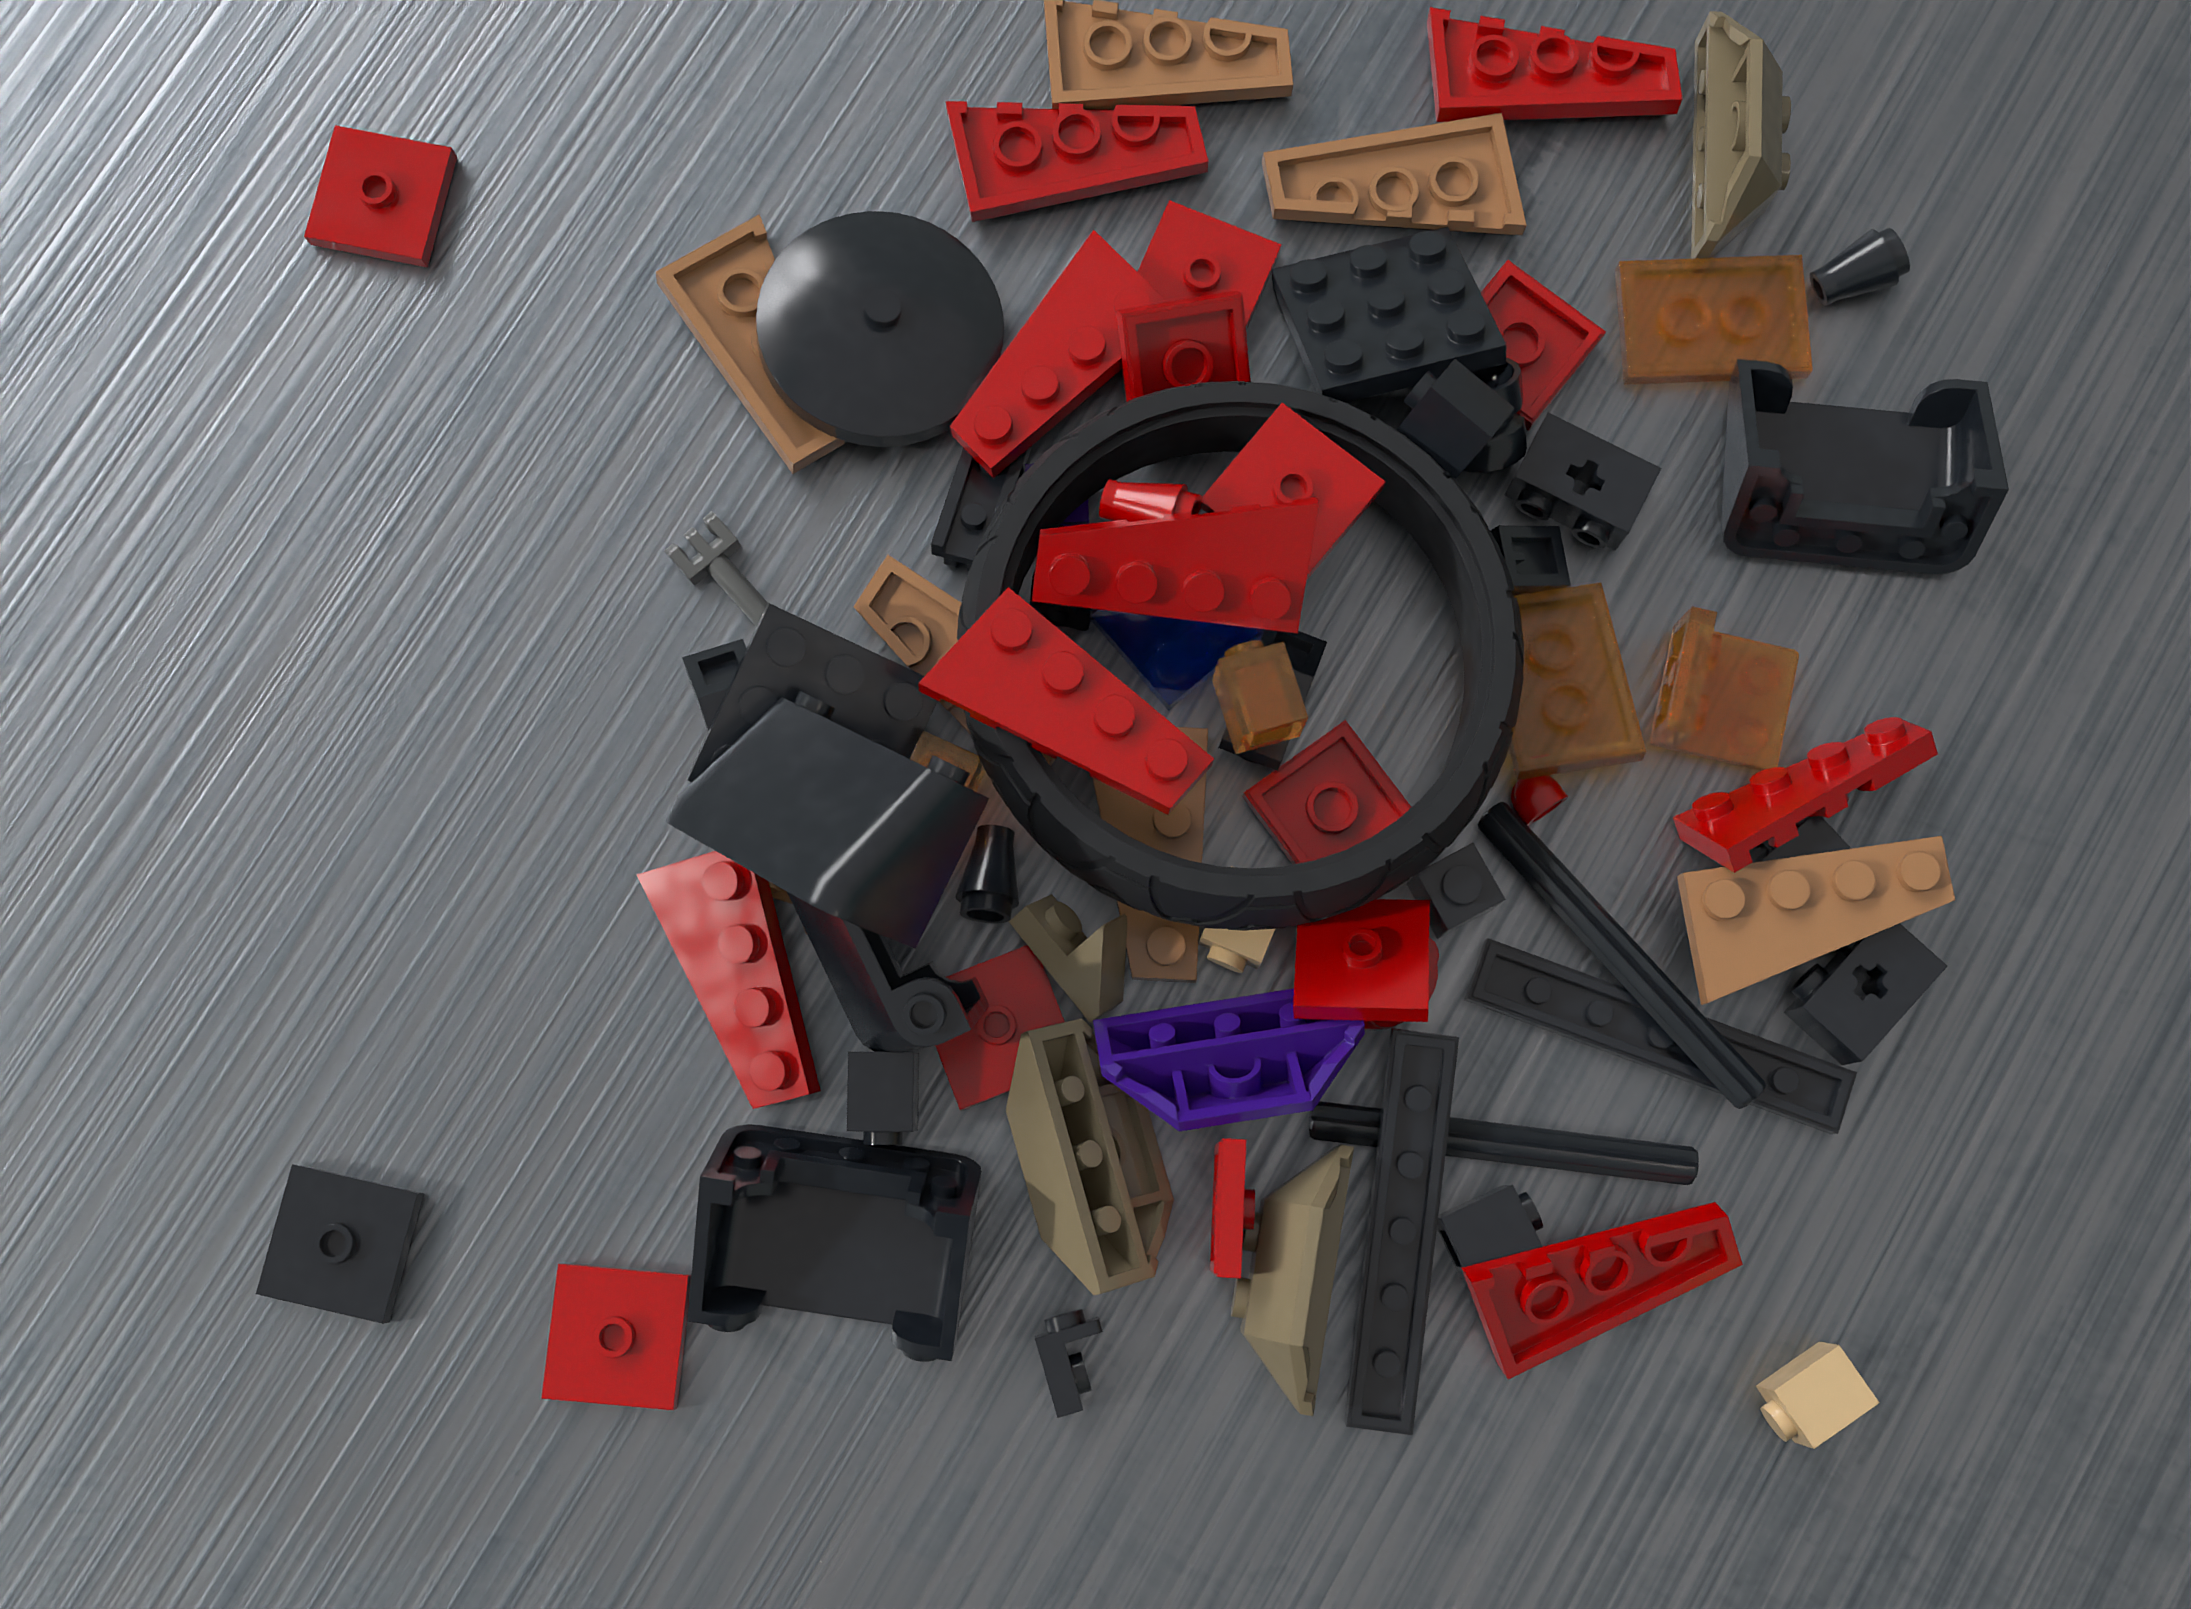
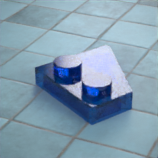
M1100 609L1091 615L1092 623L1168 711L1264 632V629Z

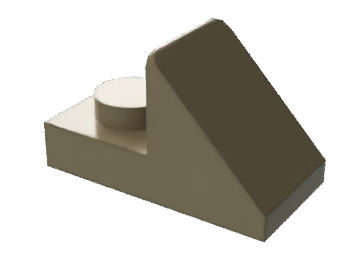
M1051 894L1025 906L1009 921L1089 1023L1113 1010L1123 1001L1127 939V916L1125 914L1105 923L1087 938L1082 932V924L1076 913L1066 904L1058 902Z

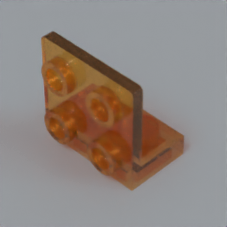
M1692 606L1673 626L1649 745L1760 771L1777 767L1799 653L1794 649L1716 632L1714 627L1717 612Z

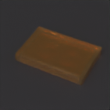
M1802 255L1619 261L1617 264L1615 280L1624 385L1730 381L1737 359L1780 364L1789 371L1792 379L1807 378L1813 371Z
M1602 583L1514 596L1517 598L1520 608L1524 640V679L1516 726L1512 727L1513 737L1509 747L1516 779L1521 780L1643 761L1647 751Z

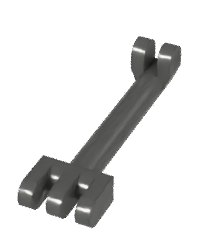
M711 511L702 520L706 528L717 537L714 541L708 544L697 530L692 527L683 536L698 552L696 556L689 560L686 553L675 543L671 544L664 552L694 586L710 574L757 627L768 602L728 558L741 547V544L716 514Z

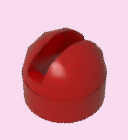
M1539 771L1522 775L1513 786L1511 793V802L1516 813L1528 826L1549 814L1568 798L1566 792L1552 776Z

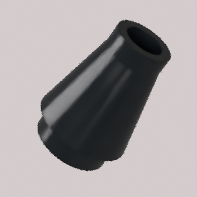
M1887 228L1880 232L1871 229L1823 267L1811 272L1809 275L1810 283L1818 300L1822 305L1827 306L1837 300L1897 285L1899 277L1910 271V261L1904 244L1893 229Z
M981 825L977 827L976 840L955 896L956 900L961 903L960 915L964 918L991 924L1005 923L1011 920L1012 909L1019 905L1013 847L1015 832L1012 829L1000 825Z

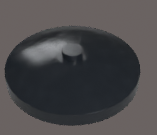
M884 211L850 213L821 222L795 238L780 253L769 269L760 290L756 313L757 345L764 371L771 385L785 404L802 420L814 428L846 442L875 447H894L925 441L950 429L952 422L1001 356L1004 338V319L1000 298L989 273L972 251L956 237L930 222L913 216Z

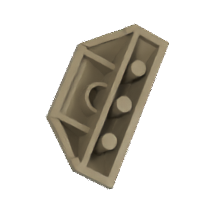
M1716 11L1709 12L1695 40L1691 265L1704 266L1766 211L1777 192L1785 190L1791 167L1790 154L1782 152V134L1788 128L1791 115V99L1789 96H1782L1783 71L1762 38L1725 13Z
M1081 1018L1026 1031L1021 1034L1006 1113L1041 1239L1093 1295H1099L1155 1277L1159 1262L1156 1257L1165 1238L1174 1198L1148 1109L1102 1076L1096 1038L1092 1034L1093 1029Z
M1338 1145L1333 1147L1261 1199L1259 1212H1255L1254 1230H1243L1242 1250L1252 1252L1249 1277L1236 1279L1231 1317L1242 1318L1241 1333L1292 1406L1303 1415H1314L1354 1152L1353 1146Z

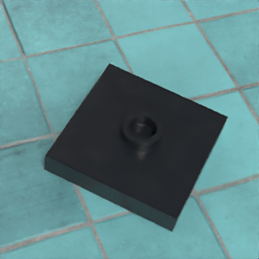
M292 1164L256 1294L377 1323H389L424 1193Z

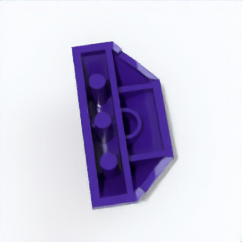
M1294 988L1093 1020L1102 1076L1179 1132L1314 1110L1365 1035L1364 1021L1294 1019Z

